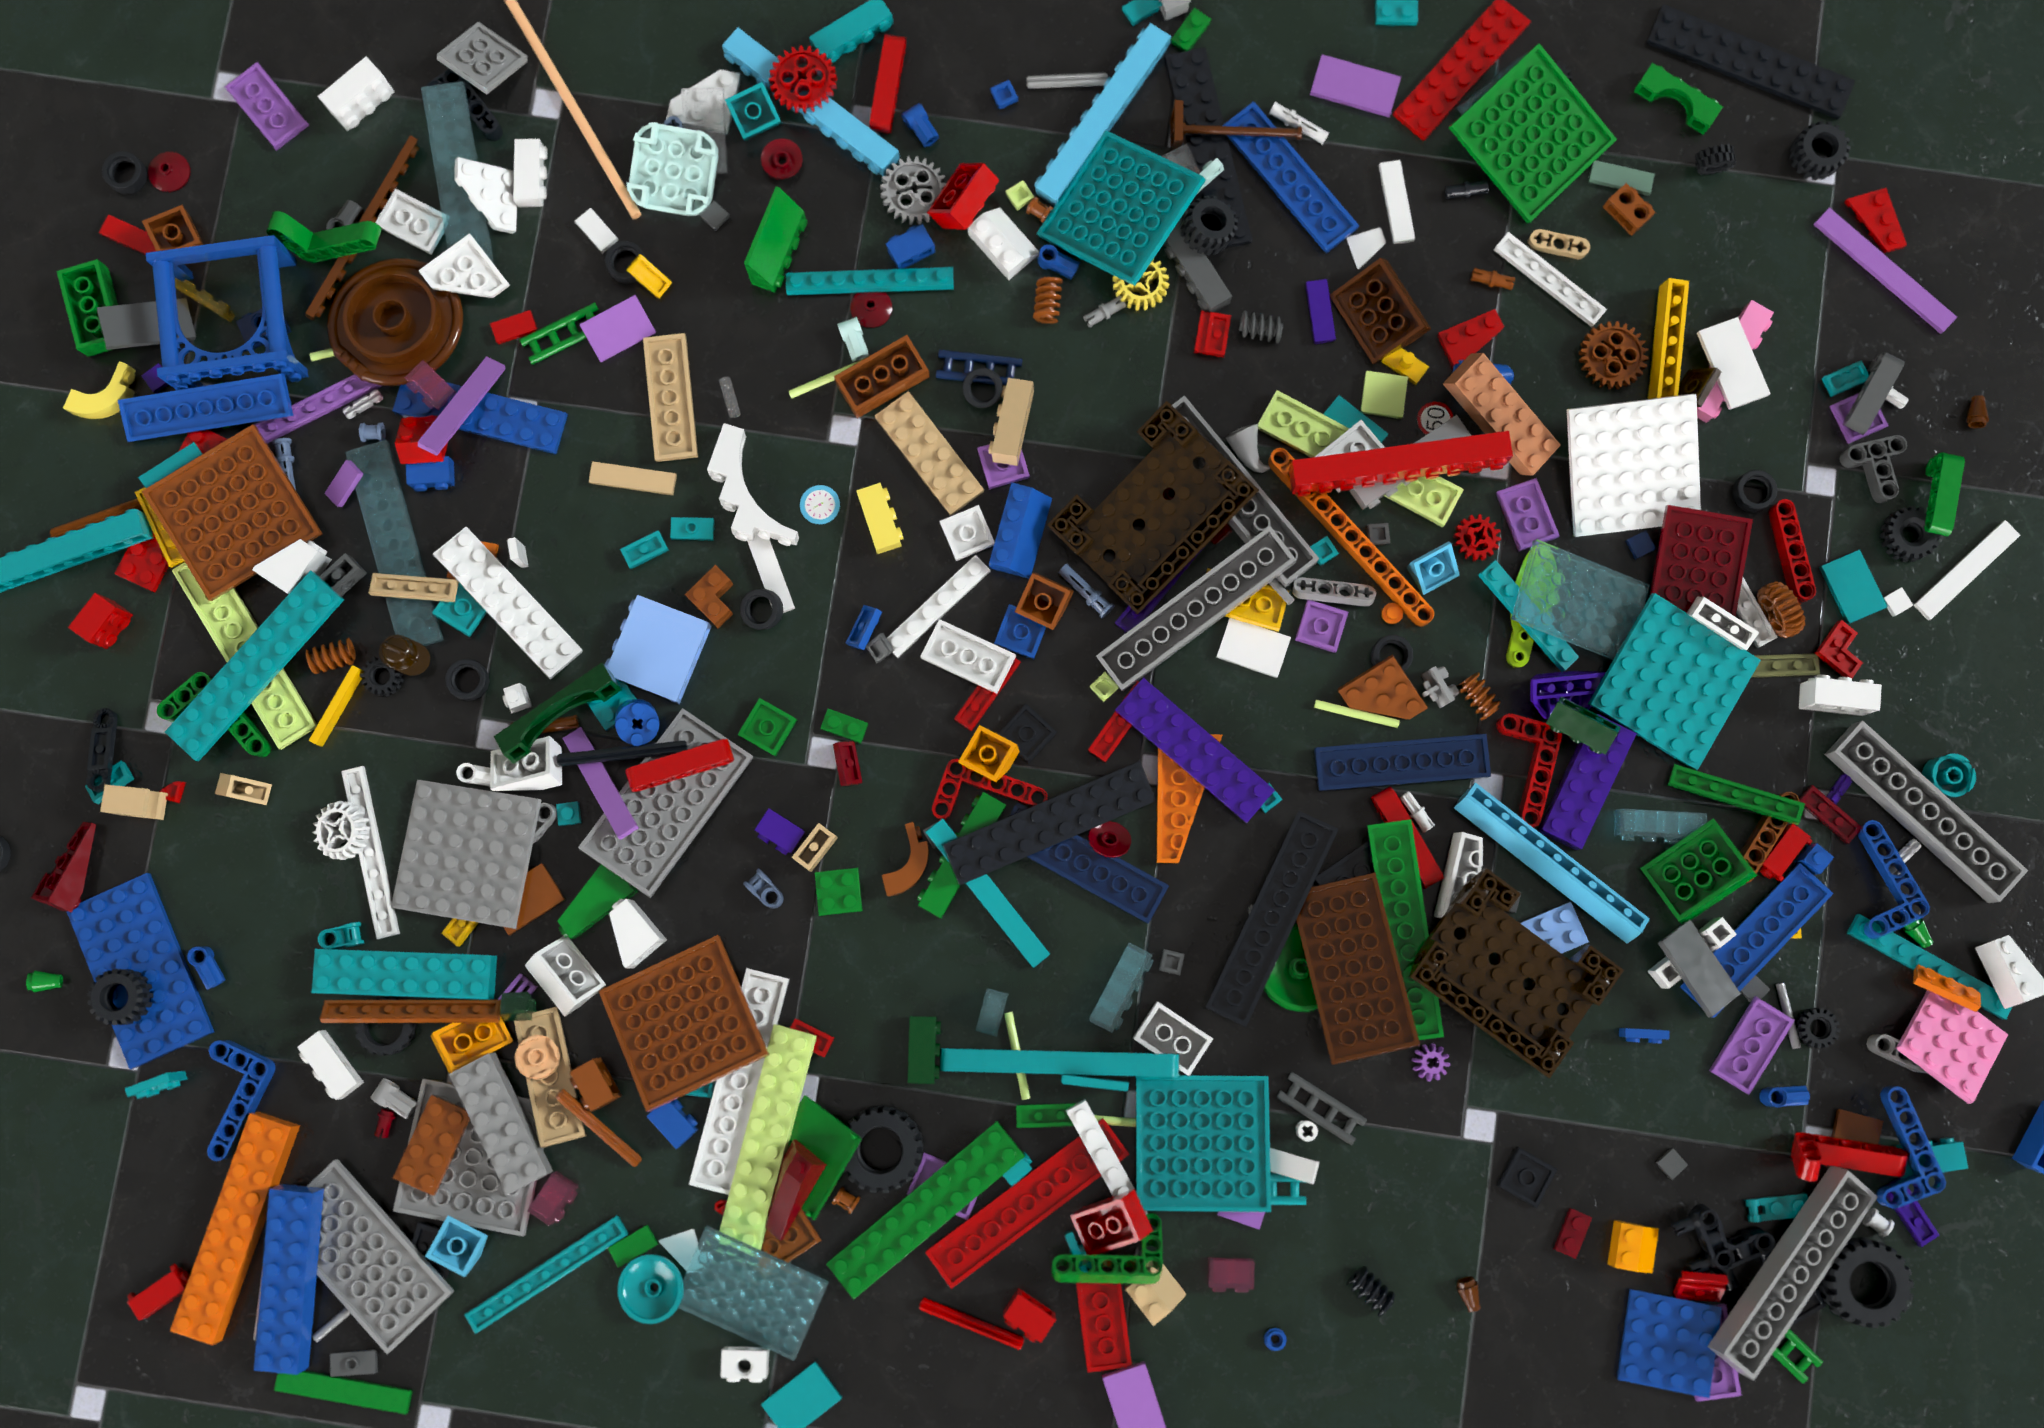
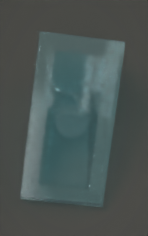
M987 988L976 1031L997 1036L1008 997L1007 993Z

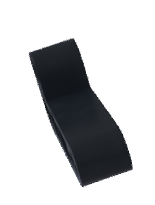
M447 69L427 84L426 92L435 105L444 106L456 98L488 140L497 141L502 137L503 130L497 119L467 80L451 69ZM458 79L456 83L451 84L453 80ZM442 91L439 95L434 96L436 92ZM466 95H470L468 99H463ZM483 110L481 114L475 115L477 111ZM488 122L492 126V129H489L486 126Z

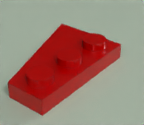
M1886 188L1855 196L1844 201L1847 207H1851L1856 213L1857 220L1860 223L1863 222L1867 227L1869 235L1883 253L1907 246Z
M1493 309L1438 333L1437 337L1453 368L1455 364L1459 363V360H1465L1471 353H1477L1502 331L1504 326L1496 309Z

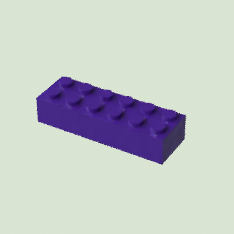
M1611 720L1609 721L1621 728L1606 755L1593 752L1584 743L1577 744L1537 829L1539 833L1575 851L1583 848L1637 734Z

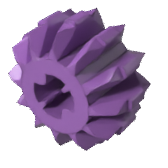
M1431 1043L1429 1049L1425 1044L1422 1045L1423 1053L1420 1050H1415L1419 1058H1412V1062H1418V1065L1413 1067L1414 1071L1421 1070L1418 1077L1423 1078L1426 1075V1080L1431 1081L1433 1076L1436 1080H1440L1439 1072L1443 1075L1447 1074L1443 1066L1450 1067V1063L1444 1062L1449 1055L1442 1054L1443 1047L1436 1049L1435 1044ZM1428 1058L1435 1059L1433 1061L1435 1062L1434 1066H1427L1429 1064L1427 1062Z

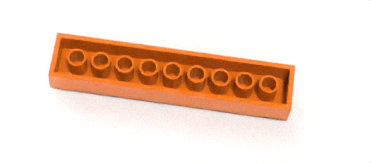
M262 1112L249 1114L170 1329L171 1332L210 1345L223 1340L267 1219L269 1189L278 1186L300 1125Z

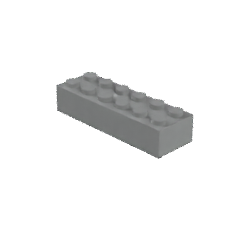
M496 1052L488 1053L449 1074L507 1195L553 1172Z

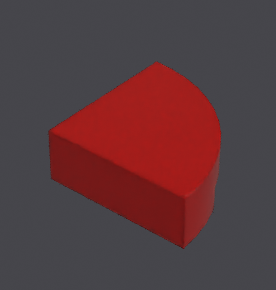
M172 782L159 792L168 793V796L165 798L166 800L180 803L186 782Z

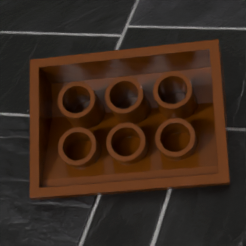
M1383 258L1376 260L1329 295L1372 364L1409 345L1431 330V327L1389 262Z

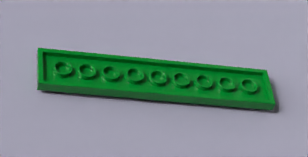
M1408 819L1367 825L1374 873H1376L1418 1039L1425 1040L1444 1037L1438 997L1409 977L1415 955L1429 937L1412 821Z
M997 1121L826 1265L850 1296L855 1299L1023 1159L1025 1155Z

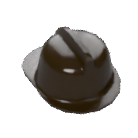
M389 636L381 643L379 648L381 661L388 667L410 676L419 675L429 667L430 654L426 647L405 636Z

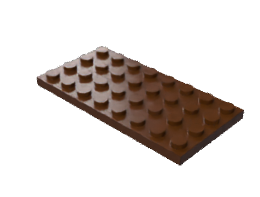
M1376 873L1312 887L1296 921L1332 1065L1420 1046Z

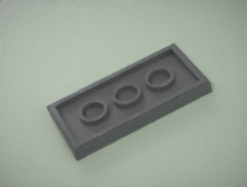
M186 298L177 299L180 328L188 341L196 340ZM156 301L97 307L106 350L160 344Z
M1691 920L1685 921L1658 942L1708 1018L1714 1016L1741 994Z

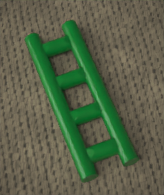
M594 302L519 339L523 347L529 344L534 355L528 357L531 364L533 365L586 339L587 337L584 332H579L575 321L585 316L587 320L595 317L593 312L599 310L596 303ZM567 326L572 336L560 341L556 331ZM548 335L553 345L541 350L537 340Z
M1788 1329L1784 1335L1788 1341L1780 1349L1776 1347L1772 1355L1803 1384L1808 1380V1377L1803 1372L1809 1365L1813 1363L1816 1367H1819L1823 1361L1795 1333ZM1795 1347L1805 1355L1797 1365L1787 1357Z

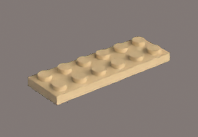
M681 333L643 338L655 461L698 457L686 335Z
M909 391L875 415L876 420L950 516L984 492L983 487Z
M553 1007L513 1018L519 1044L527 1037L538 1034L553 1040L560 1052L559 1065L550 1076L539 1080L526 1077L540 1147L544 1148L586 1136L583 1122L555 1097L560 1090L565 1089L578 1101L576 1089L570 1082L572 1076L569 1072L572 1069L558 1008Z

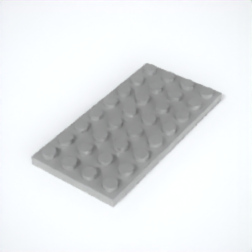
M682 708L657 743L685 740L688 749L727 738ZM729 740L735 759L729 764L638 792H631L629 782L627 781L619 793L639 829L620 840L603 813L578 848L651 898L746 769L753 756ZM668 755L645 757L642 763L659 759Z
M336 1159L307 1185V1187L324 1188L317 1275L384 1352L389 1354L442 1304L454 1290L341 1162Z

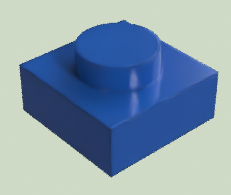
M1010 80L991 88V93L999 110L1018 101Z

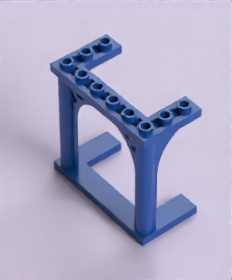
M274 235L146 253V261L153 266L162 367L157 368V376L176 390L203 386V383L199 381L203 377L221 378L224 374L242 375L246 371L264 372L267 368H274L280 374L284 373L285 378L292 382L308 377V369L295 358L289 342L284 319L279 268L296 266V257ZM257 254L262 298V318L255 334L244 345L228 352L212 353L192 345L184 336L179 325L175 282L193 280L192 271L184 264ZM266 332L265 337L268 338V341L261 337L262 333ZM260 342L265 345L266 351L257 354L253 350V345ZM180 344H185V348L181 349ZM249 351L251 355L242 356V353ZM195 352L193 362L184 364L183 360L186 354ZM202 357H207V358H208L207 361H204V360H203V361L200 362V360H201Z

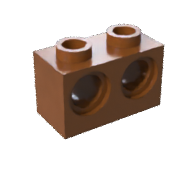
M1627 183L1612 195L1603 206L1631 236L1656 213L1651 204L1644 201L1638 195L1637 190ZM1619 198L1625 199L1627 204L1622 203ZM1634 213L1640 214L1641 219L1637 218Z

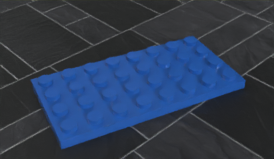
M145 873L81 902L72 913L67 912L94 982H97L95 978L98 975H104L103 972L130 969L142 973L141 976H146L148 979L146 984L152 985V989L149 991L153 993L154 998H150L149 1001L153 1002L152 1006L146 1008L149 1012L146 1015H141L142 1019L133 1021L132 1024L112 1025L129 1070L214 1033L150 873ZM122 984L113 993L114 1005L119 1010L128 1001V991Z

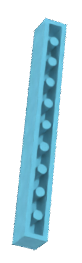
M1150 23L1146 29L1143 28L1137 37V43L1129 47L1125 60L1117 64L1114 76L1112 78L1108 77L1104 83L1102 93H1097L1092 101L1093 106L1090 110L1086 109L1082 114L1079 126L1073 127L1067 143L1063 142L1059 147L1058 156L1055 160L1052 158L1049 161L1044 176L1040 175L1034 184L1035 195L1053 207L1069 186L1105 130L1108 132L1111 130L1169 47L1171 36Z
M737 28L722 45L724 57L730 63L739 65L741 71L747 76L752 75L756 78L758 84L763 82L765 88L767 87L771 90L770 86L772 85L769 82V78L772 76H770L769 71L775 70L772 63H779L778 58L741 29ZM786 78L784 82L788 83L791 82L793 79ZM802 91L799 95L805 96L809 92ZM829 97V103L821 102L822 109L817 105L814 106L815 112L807 108V112L804 114L803 108L799 109V112L804 115V119L809 124L817 125L826 137L831 136L834 138L839 147L844 150L847 148L851 151L852 156L859 162L864 161L874 174L879 173L885 176L886 169L891 170L892 163L896 164L900 159L899 151Z
M1476 782L1461 796L1454 809L1628 944L1643 932L1650 918Z

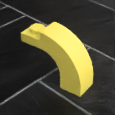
M119 361L109 385L103 391L96 394H85L71 389L63 409L87 419H102L120 411L118 400L133 398L135 394L128 387L134 381L136 370L128 364Z

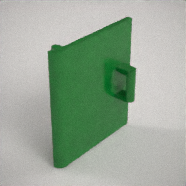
M804 1095L798 1106L788 1148L793 1139H796L826 1164L825 1169L801 1208L805 1211L806 1216L816 1220L862 1138L807 1095Z

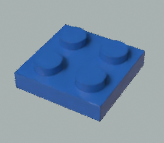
M1009 604L994 645L1034 659L1046 627L1016 613V606Z

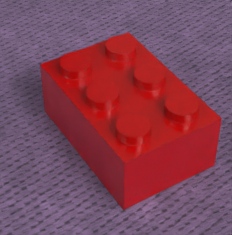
M960 163L927 213L943 229L966 230L972 225L976 214L984 207V202L988 196L995 191V186L999 179L984 163Z
M1135 1189L1086 1205L1070 1216L1087 1255H1097L1140 1241L1153 1231Z

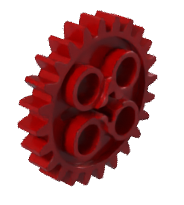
M800 45L799 51L792 47V53L790 54L784 50L785 57L783 58L778 55L779 63L773 62L772 65L775 70L769 71L770 76H772L769 78V82L772 85L770 88L771 92H775V100L780 99V105L786 104L787 110L794 107L796 113H798L800 108H803L804 114H806L807 108L815 112L814 106L816 105L822 109L821 102L829 103L827 95L833 97L832 89L837 88L835 83L837 75L834 74L836 70L835 66H832V60H826V53L820 55L818 48L812 52L811 46H808L806 51L803 50L802 45ZM801 63L807 64L803 68L798 67V65ZM817 76L823 77L819 81L813 80ZM786 78L793 79L791 82H784ZM802 91L809 92L805 96L799 95Z

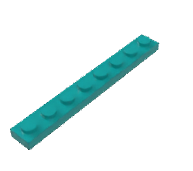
M953 267L786 273L787 295L954 289Z
M1856 914L1847 934L1912 970L1919 964L1923 967L1931 968L1936 973L1945 977H1950L1960 984L1974 988L1981 993L1980 1008L2000 1019H2007L2012 1007L2004 1009L1994 988L1893 932L1879 939H1870L1864 933V925L1869 919ZM1872 923L1873 930L1880 933L1881 927L1877 923Z

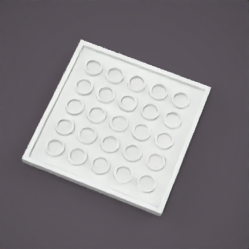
M1696 394L1567 409L1573 536L1579 537L1660 527L1663 524L1666 505L1701 510Z

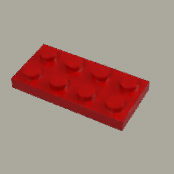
M1076 1283L1088 1373L1132 1366L1121 1284Z

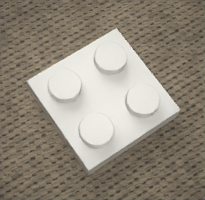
M979 505L940 521L956 561L992 547L995 544Z

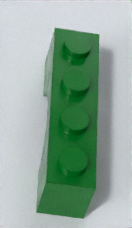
M1653 63L1634 90L1635 93L1650 102L1660 97H1671L1678 100L1686 110V124L1703 135L1723 108L1715 99L1708 98L1699 89L1687 85L1681 78L1671 75L1663 67Z

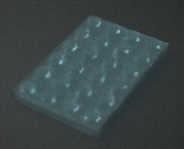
M1536 539L1532 542L1511 619L1614 660L1644 608L1650 585Z
M706 1226L683 1279V1297L678 1308L795 1361L829 1281Z

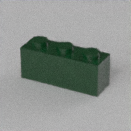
M1562 696L1546 723L1553 731L1557 733L1563 732L1570 736L1569 738L1579 744L1584 743L1593 752L1605 755L1621 728Z
M910 1016L908 1083L935 1084V1079H939L940 1066H935L936 1057H940V1044L936 1043V1035L941 1033V1021H937V1017Z

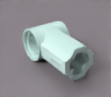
M857 317L838 323L839 331L843 342L845 341L852 362L867 358L869 356L868 349L863 340V332Z

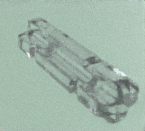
M729 377L719 379L730 418L740 416L741 413L737 406L738 403L731 379Z

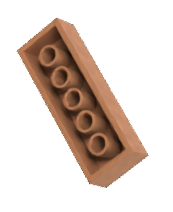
M1471 353L1443 383L1485 434L1503 431L1510 432L1513 457L1509 462L1520 475H1534L1561 446L1484 353Z

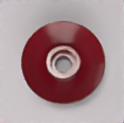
M773 140L762 151V167L773 178H790L802 166L803 157L801 150L791 140ZM784 159L786 160V163L779 164V161Z
M164 152L157 155L151 161L148 168V177L152 185L158 190L174 192L181 189L188 182L190 166L182 155L176 152Z
M885 292L856 293L851 301V314L853 318L857 317L861 326L877 328L889 320L892 313V302ZM872 302L875 304V306L873 308H868L867 304Z
M1108 821L1092 828L1089 832L1088 840L1090 846L1102 856L1110 858L1120 857L1130 849L1131 836L1125 827L1116 822Z

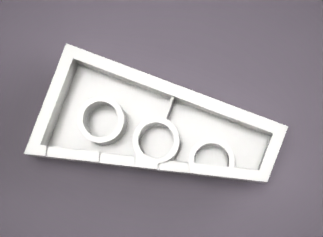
M1464 832L1453 833L1434 917L1441 919L1463 886L1481 872V867L1483 866L1482 837Z

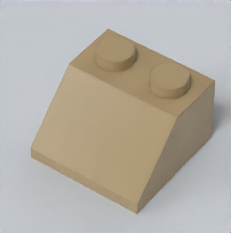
M1164 1264L1161 1278L1157 1283L1126 1284L1124 1286L1125 1290L1153 1326L1168 1315L1187 1295ZM1153 1267L1147 1268V1271L1150 1273L1157 1272Z

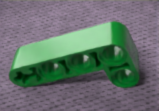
M1941 452L1929 460L1926 466V476L1933 478L1924 525L1925 532L1942 536H1949L1952 533L1965 464L1964 457Z

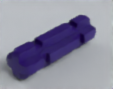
M1845 773L1844 775L1841 774L1831 788L1833 791L1830 790L1826 797L1837 804L1841 799L1840 795L1843 796L1851 785V777Z

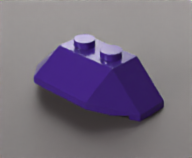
M1566 671L1536 674L1531 678L1530 701L1544 719H1549L1561 696L1589 710L1592 706L1588 705L1606 672Z

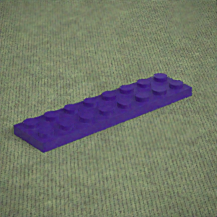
M1142 678L1116 708L1115 711L1245 823L1253 817L1275 791V789L1145 678Z

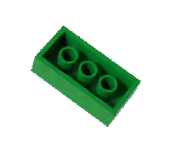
M97 259L57 271L76 349L87 357L110 351L106 350L97 314V307L118 305L109 268Z

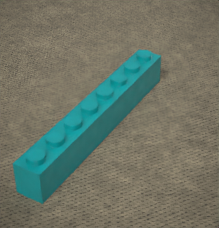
M129 509L122 515L110 516L105 518V521L87 524L85 528L67 531L63 536L48 538L45 542L37 545H28L21 551L8 552L4 557L0 558V592L152 539L154 537L150 524L143 512L138 509Z

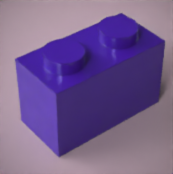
M771 809L767 810L755 828V831L759 833L757 836L759 839L767 844L771 840L777 844L775 849L784 855H787L788 852L793 855L807 832Z

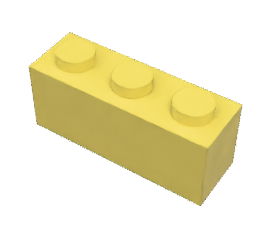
M877 483L856 490L877 554L901 547L900 540L904 538L900 527H895L893 520H896L897 517L894 508H889L887 501L890 500L887 488L882 489L881 483Z

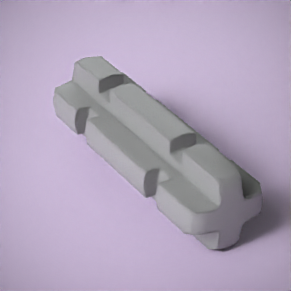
M377 389L369 393V396L366 394L353 402L352 406L348 405L343 408L344 415L348 419H352L357 416L356 413L360 414L372 407L374 402L382 401V394Z

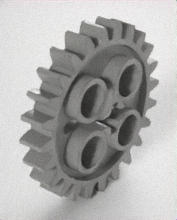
M908 156L906 163L900 158L899 166L892 163V170L886 169L887 176L882 177V182L885 184L880 186V189L884 191L881 193V198H886L883 201V206L890 205L888 213L895 212L894 219L901 216L902 223L909 219L910 225L913 224L914 220H917V223L921 225L923 218L927 223L929 222L927 211L946 185V183H941L944 181L945 176H938L940 168L933 170V162L926 165V158L921 163L918 156L912 162ZM925 176L928 181L920 182L917 177ZM904 179L907 181V184L899 185L897 180ZM911 188H914L915 191H917V193H913V190H911ZM928 196L931 198V201L925 203L921 200V197ZM902 199H908L911 202V204L905 206L902 205L900 201Z

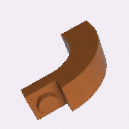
M914 822L905 824L911 847V854L907 864L898 871L882 875L887 897L908 891L918 883L926 871L929 861V845L927 841L919 843L918 839H922L920 827H915Z

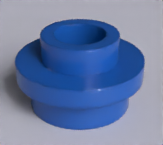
M1271 1328L1265 1333L1264 1343L1268 1349L1279 1351L1286 1345V1335L1281 1329ZM1274 1335L1279 1337L1276 1343L1271 1342V1337Z

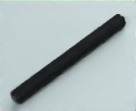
M683 740L558 754L557 763L558 766L670 755L688 750L687 742Z

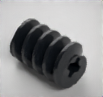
M1363 1266L1351 1275L1346 1285L1353 1283L1351 1291L1354 1292L1359 1289L1357 1297L1361 1298L1365 1295L1364 1303L1368 1304L1372 1301L1371 1310L1379 1308L1377 1316L1381 1317L1394 1303L1395 1293L1393 1291L1388 1292V1287L1386 1285L1381 1286L1382 1281L1379 1278L1374 1280L1375 1274L1372 1272L1368 1273V1268Z

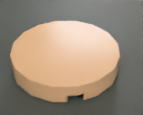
M538 1034L529 1036L519 1044L514 1056L515 1064L519 1072L529 1079L539 1080L547 1078L554 1073L559 1065V1048L547 1036Z

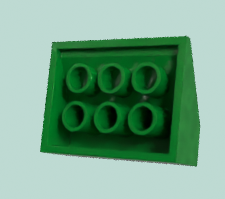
M777 186L774 189L744 261L752 285L773 293L776 292L777 287L780 288L782 286L784 270L789 268L792 261L791 253L799 245L800 239L798 236L801 231L805 230L807 225L804 210Z
M1714 818L1640 868L1681 924L1687 920L1694 919L1757 876L1756 872Z

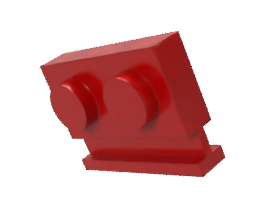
M1201 310L1194 353L1198 352L1204 355L1224 358L1231 315L1215 312L1209 313Z
M1682 1271V1277L1678 1279L1674 1295L1675 1298L1720 1302L1726 1289L1725 1285H1728L1727 1275Z

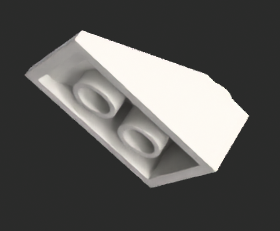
M550 736L536 739L530 748L531 753L515 764L508 760L500 749L491 751L490 789L492 791L544 790L562 785V766H558L557 756L562 754V747Z

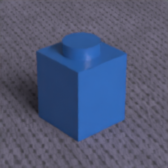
M1818 843L1807 845L1794 862L1797 864L1801 863L1809 872L1816 875L1824 871L1834 856Z

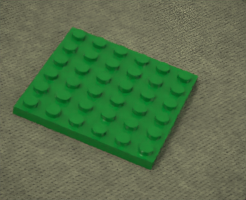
M1540 43L1535 45L1448 127L1526 223L1531 222L1617 140Z

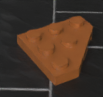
M1393 654L1338 688V692L1351 709L1409 720L1428 709L1426 703Z

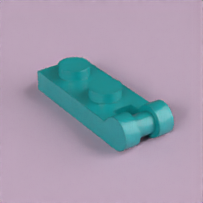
M1800 1193L1745 1199L1746 1207L1749 1208L1748 1222L1795 1218L1808 1200V1195ZM1762 1205L1763 1213H1758V1206Z

